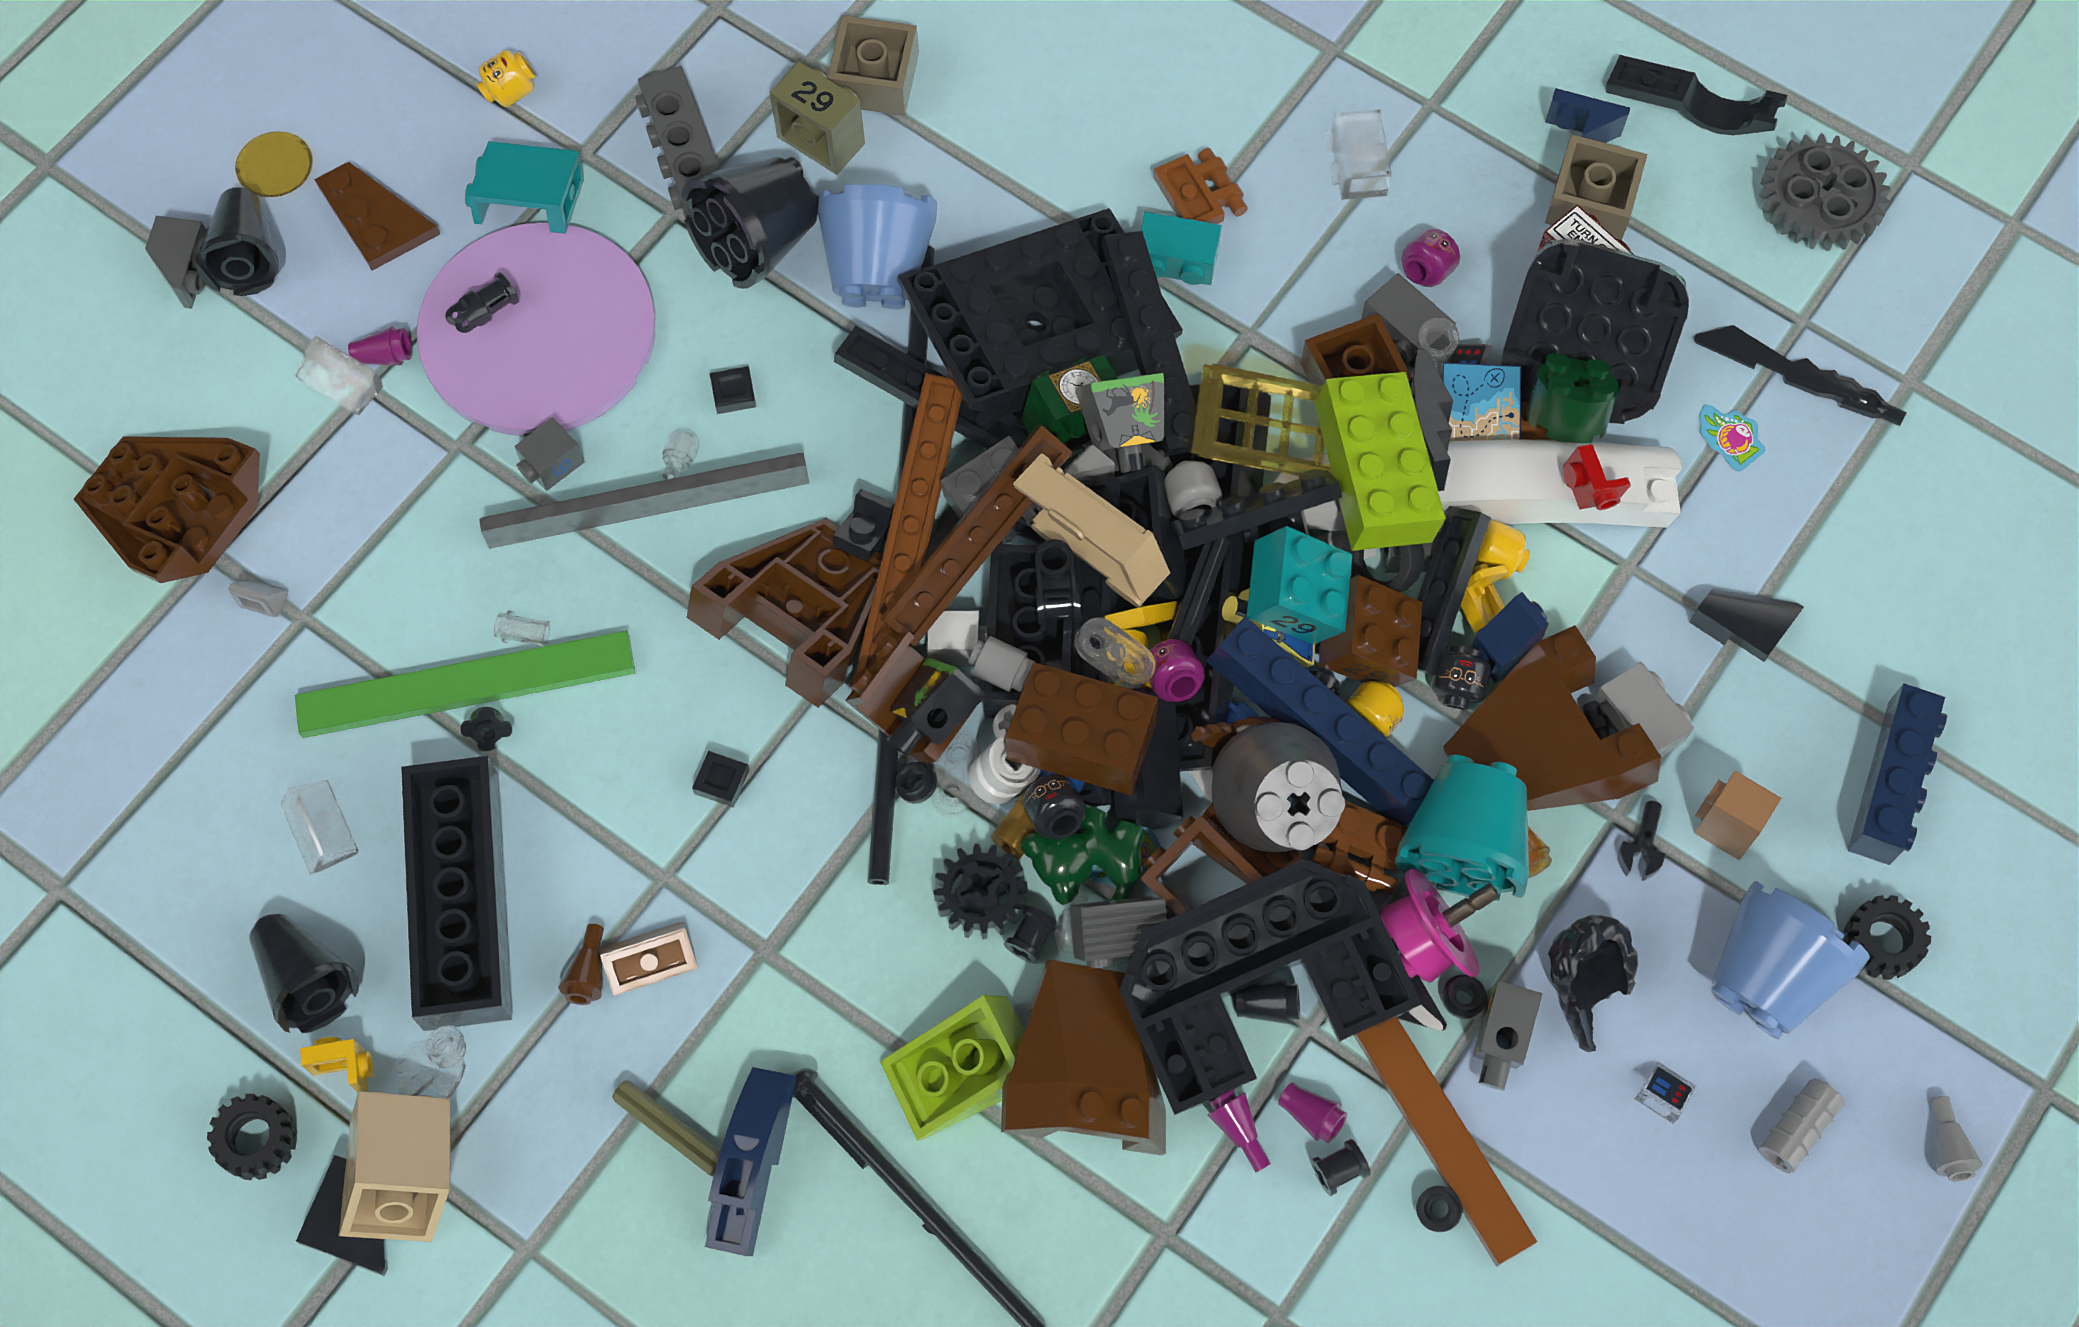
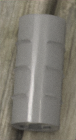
M1815 1078L1809 1080L1800 1094L1795 1096V1100L1788 1110L1782 1113V1118L1776 1126L1769 1130L1770 1134L1759 1147V1152L1777 1169L1788 1174L1794 1172L1804 1157L1809 1156L1808 1152L1816 1141L1821 1139V1134L1830 1122H1834L1833 1118L1844 1105V1099L1829 1084Z

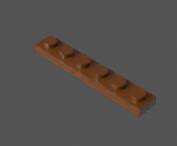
M1038 425L880 618L896 634L907 631L912 633L915 637L909 645L915 647L1033 502V500L1016 489L1013 483L1041 453L1050 459L1055 470L1058 467L1061 468L1073 453L1042 425Z

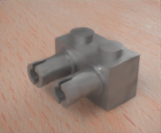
M1010 436L940 481L944 498L960 520L1018 450ZM1034 501L1022 514L1028 526L1034 523L1032 520L1043 509ZM1011 528L1004 537L1005 541L1009 543L1016 536V532Z

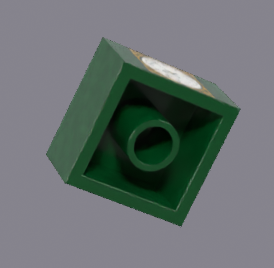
M1104 355L1090 360L1088 358L1080 359L1066 369L1055 373L1053 371L1044 372L1032 381L1021 418L1028 430V437L1038 425H1042L1072 452L1081 449V445L1091 439L1075 388L1089 383L1118 379Z

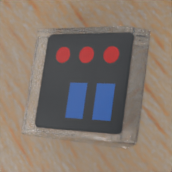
M1657 1061L1634 1099L1674 1124L1683 1113L1696 1085Z

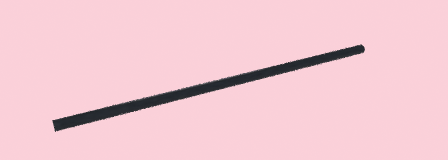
M931 246L927 248L921 269L934 265L935 250ZM911 307L907 355L926 365L928 335ZM905 402L903 404L897 493L917 409ZM879 730L867 881L872 885L889 884L896 793L895 780L899 752L887 741L889 737L881 730Z

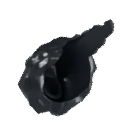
M1589 915L1576 920L1570 927L1562 930L1554 938L1548 952L1552 982L1556 984L1559 995L1567 1006V1018L1573 1024V1031L1578 1038L1579 1048L1586 1052L1596 1051V1045L1593 1042L1592 1008L1601 1000L1609 999L1615 992L1620 991L1623 995H1630L1636 984L1634 978L1639 965L1638 954L1632 946L1629 928L1619 920L1603 915Z

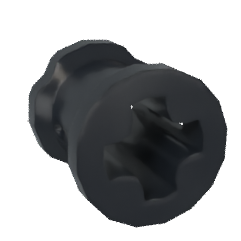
M1025 906L1022 910L1023 919L1013 937H1008L1005 940L1004 946L1020 959L1037 964L1041 958L1039 951L1049 933L1055 932L1059 925L1053 917L1044 911L1032 906Z
M1353 1139L1345 1141L1344 1148L1323 1159L1318 1156L1311 1159L1315 1175L1329 1196L1336 1194L1338 1187L1356 1177L1366 1178L1371 1175L1366 1158Z

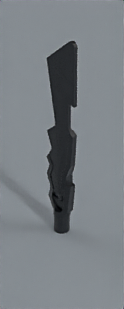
M1735 325L1695 336L1694 341L1700 346L1753 370L1756 364H1759L1783 375L1785 384L1818 397L1832 399L1841 403V408L1872 419L1882 418L1899 427L1907 414L1906 411L1888 404L1876 390L1863 388L1854 378L1839 376L1836 370H1820L1808 358L1792 362Z

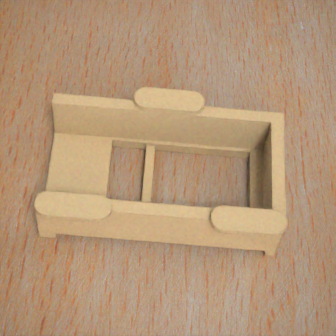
M1041 453L1013 483L1016 489L1043 508L1032 520L1034 522L1031 525L1033 530L1045 540L1057 539L1067 543L1074 554L1108 578L1105 582L1111 589L1135 607H1141L1142 603L1170 574L1152 532L1146 531V529L1070 474H1064L1060 467L1055 470L1050 459Z

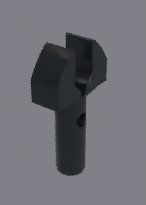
M1650 800L1645 803L1637 839L1632 843L1623 841L1620 845L1617 860L1625 876H1628L1630 873L1633 857L1637 856L1639 852L1643 853V859L1646 862L1642 881L1655 875L1663 866L1665 853L1658 852L1653 844L1662 811V805L1657 801Z

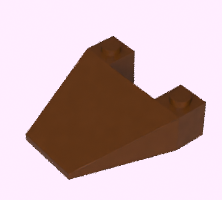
M827 518L718 562L691 586L687 618L718 640L746 617L793 649L794 652L791 654L785 686L817 708L844 684L868 622L883 555L876 552L868 563L832 546L834 534L839 529V526Z
M1576 625L1538 641L1443 746L1447 757L1450 755H1461L1472 759L1476 764L1490 767L1493 762H1502L1514 766L1517 769L1516 777L1524 782L1527 787V811L1623 798L1658 782L1661 755L1640 723L1600 740L1574 700L1571 693L1594 683L1596 656Z

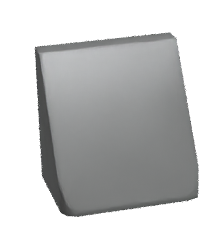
M1092 445L1064 469V474H1070L1079 482L1114 476L1115 464L1097 447Z
M257 580L231 583L228 588L241 608L271 617H278L288 596V590Z

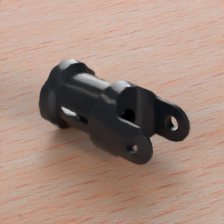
M497 272L494 274L493 281L476 292L470 290L464 294L456 304L446 311L445 318L449 324L455 325L459 332L467 333L477 326H483L492 320L491 315L510 303L513 305L517 304L519 297L506 277L501 272ZM457 312V317L453 319L452 314ZM467 320L468 325L463 327L462 322Z

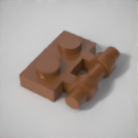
M1205 148L1199 152L1198 158L1201 163L1195 165L1187 154L1154 168L1153 178L1179 218L1219 224L1224 221L1225 212L1222 209L1223 206L1229 207L1236 217L1243 215L1248 210L1247 205L1242 199L1244 196L1243 191L1237 183H1232L1226 173L1227 166L1221 157L1215 156L1211 148ZM1205 180L1213 181L1218 189L1212 192Z
M1345 801V807L1338 824L1331 834L1322 840L1332 845L1331 851L1318 845L1313 852L1311 861L1331 871L1364 881L1369 891L1375 892L1378 889L1392 895L1397 886L1398 879L1385 874L1383 867L1394 872L1399 870L1395 865V858L1399 843L1408 827ZM1348 852L1368 860L1367 866L1349 859Z

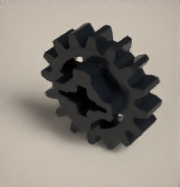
M979 843L974 844L973 854L967 855L962 848L957 849L958 861L953 862L945 858L943 865L947 874L936 873L935 875L936 884L943 887L933 890L934 901L943 902L937 907L939 916L946 917L951 915L948 921L949 928L954 930L960 924L963 925L964 937L966 938L972 935L974 929L980 930L983 940L988 938V929L995 928L996 932L1000 935L1004 934L1003 922L1007 920L1016 925L1018 915L1014 909L1023 910L1026 906V899L1020 895L1028 892L1027 882L1017 881L1023 876L1022 866L1011 868L1010 866L1013 862L1012 854L1007 853L1002 858L997 857V846L995 845L990 847L988 853H982ZM979 866L990 867L994 870L991 871L985 868H981ZM961 874L963 876L962 885L955 889L954 894H951L953 884ZM980 886L983 891L988 890V895L982 897L979 892H974L973 888ZM1010 888L1008 900L1000 909L998 905L999 897L1006 894V890ZM972 912L975 914L982 915L983 917L971 916L966 913Z

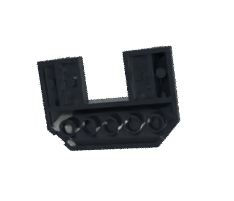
M1303 859L1141 931L1119 992L1174 1115L1211 1102L1216 1097L1257 1079L1222 1001V998L1302 963L1338 1042L1374 1026L1379 1027L1422 1005L1364 881L1349 875L1339 874L1321 867L1320 864Z

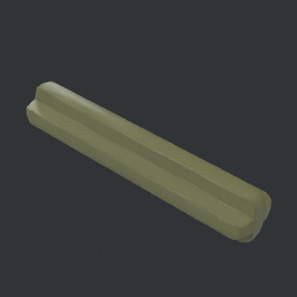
M625 1080L618 1086L612 1095L615 1103L708 1175L714 1176L720 1154L716 1147L630 1081Z

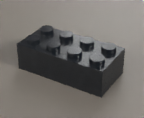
M998 544L992 551L990 559L986 641L992 636L1028 653L1027 658L1036 661L1038 664L1071 673L1072 618L1046 620L1045 624L1038 625L1035 598V555L1039 545ZM1052 559L1044 563V566L1050 570H1058L1064 564L1059 560ZM984 680V693L986 694L983 699L985 718H995L998 712L1005 706L1017 705L1022 693L1014 689L1008 692Z

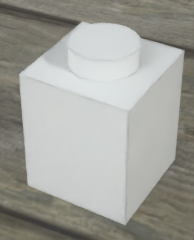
M944 611L928 630V657L951 666H973L969 664L971 654L977 642L980 640L986 643L987 626L979 625V611Z

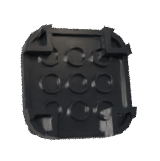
M1561 239L1549 241L1543 249L1536 253L1528 268L1503 348L1501 365L1521 366V396L1530 400L1538 369L1545 362L1547 355L1559 353L1568 358L1583 361L1590 359L1603 360L1610 365V374L1619 385L1618 395L1609 423L1625 424V421L1639 418L1650 409L1653 410L1661 397V391L1688 316L1689 295L1686 281L1675 269L1658 261L1583 240Z

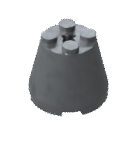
M1273 722L1261 725L1255 724L1245 728L1226 743L1218 754L1212 768V807L1219 822L1235 839L1255 850L1286 852L1308 849L1331 834L1338 824L1345 807L1339 768L1332 752L1315 734L1296 724ZM1289 795L1298 801L1294 807H1291V803L1287 800Z

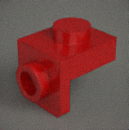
M1593 444L1578 446L1563 465L1565 483L1572 489L1579 510L1596 507L1597 510L1612 508L1620 503V498L1631 486L1628 477L1606 480Z

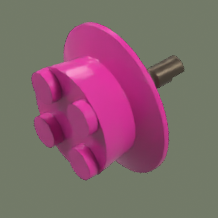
M1409 869L1405 873L1409 896L1384 906L1380 914L1391 939L1393 938L1401 951L1399 956L1409 977L1412 978L1418 974L1423 981L1432 983L1453 964L1470 977L1477 976L1480 973L1479 963L1460 922L1474 914L1476 910L1479 911L1500 897L1494 886L1490 882L1470 894L1468 898L1462 899L1449 908L1438 891L1420 872L1415 869Z

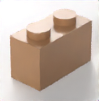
M1735 770L1726 783L1718 779L1695 814L1702 821L1694 833L1740 860L1762 832L1782 798Z

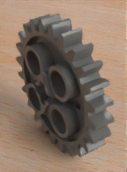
M1819 134L1816 143H1813L1808 135L1803 136L1800 145L1794 140H1790L1786 149H1777L1774 158H1770L1764 170L1765 172L1760 181L1763 187L1759 194L1760 198L1766 199L1762 209L1767 212L1774 211L1770 223L1782 222L1784 224L1781 231L1782 235L1790 231L1796 233L1794 243L1796 244L1805 237L1809 239L1810 249H1813L1818 241L1823 242L1826 251H1830L1835 241L1842 250L1847 248L1850 240L1858 245L1865 235L1870 237L1876 227L1881 224L1886 214L1885 211L1890 204V200L1886 197L1891 188L1890 186L1882 185L1887 174L1884 172L1875 173L1880 162L1878 160L1867 162L1865 160L1868 154L1867 149L1859 153L1854 152V141L1849 142L1846 147L1841 146L1840 137L1837 135L1832 143H1827L1823 134Z

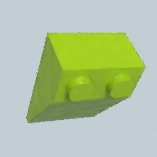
M982 995L880 1061L917 1141L928 1138L1002 1101L1003 1083L1007 1073L1011 1072L1018 1053L1016 1046L1019 1038L1025 1033L1008 996Z

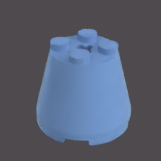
M878 184L844 185V191L839 194L831 195V191L827 190L819 193L818 216L832 289L836 295L843 297L842 305L860 308L866 306V301L882 302V307L887 309L905 308V301L908 299L898 283V277L921 270L936 223L937 201L929 195H922L921 200L912 198L910 194L904 193L905 188Z
M1754 881L1740 903L1712 980L1714 985L1712 991L1719 996L1717 1000L1726 1008L1738 1015L1743 1010H1746L1757 1020L1755 1025L1771 1037L1779 1039L1782 1033L1789 1034L1856 977L1870 956L1858 942L1852 940L1848 946L1842 941L1844 935L1833 927L1835 923L1815 909L1778 888H1775L1771 895L1761 890L1764 886L1758 881Z

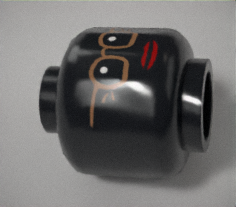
M1450 646V650L1443 652L1439 657L1431 688L1436 695L1444 698L1442 705L1454 709L1467 710L1469 703H1478L1484 700L1491 666L1488 661L1483 659V652L1463 646Z
M1062 775L1041 777L1032 783L1026 790L1023 798L1024 811L1033 828L1040 836L1047 839L1070 837L1079 829L1086 816V806L1078 790L1069 778Z

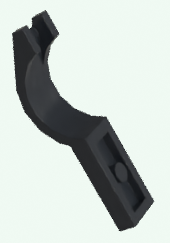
M1619 55L1608 79L1606 90L1608 94L1681 111L1688 120L1700 128L1716 134L1733 136L1775 131L1778 119L1774 117L1778 108L1785 107L1788 96L1767 90L1761 97L1750 101L1726 99L1709 91L1699 82L1695 72L1624 55Z

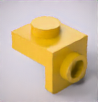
M1482 564L1473 568L1461 607L1464 617L1471 625L1474 633L1480 632L1505 607L1493 585L1508 574L1505 565L1489 568L1487 564Z
M325 1037L315 1040L314 1046L300 1048L301 1066L312 1076L347 1070L348 1084L357 1093L358 1091H368L367 1078L373 1077L372 1058L370 1052L365 1051L355 1039L341 1041V1038Z

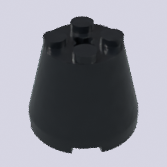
M773 157L705 173L688 182L681 194V197L687 201L690 215L684 222L699 254L714 272L721 269L732 278L733 286L741 289L749 288L763 280L815 225L818 215L819 196L812 192L803 177L801 164L793 157L787 159Z

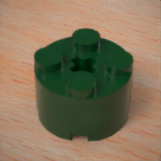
M1559 353L1547 355L1545 362L1538 369L1526 411L1529 424L1536 429L1538 423L1548 429L1547 437L1559 442L1592 443L1593 437L1599 434L1601 439L1606 434L1619 391L1618 382L1610 374V365L1599 359L1583 361L1568 358Z

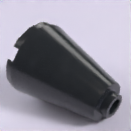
M230 188L221 194L197 253V272L201 280L216 291L220 292V287L233 290V295L236 296L258 294L271 287L274 283V277L278 273L279 261L260 200L254 192L246 188Z
M269 914L263 916L255 923L250 932L249 940L274 1019L283 1031L290 1033L289 1028H298L301 1033H310L327 1026L340 1017L347 1010L344 1002L352 993L355 998L359 991V979L355 975L354 970L285 914Z

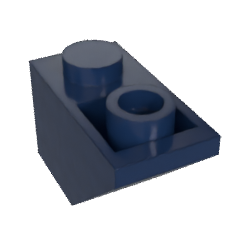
M1521 592L1475 636L1471 648L1483 652V659L1490 664V677L1495 683L1506 677L1530 649L1543 639L1549 625L1546 614L1535 601L1530 602L1525 594Z

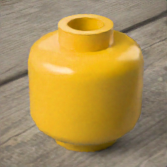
M1490 520L1474 567L1482 564H1487L1489 568L1505 565L1508 574L1499 580L1510 578L1515 571L1522 572L1530 556V550L1525 548V535L1520 530L1496 520Z

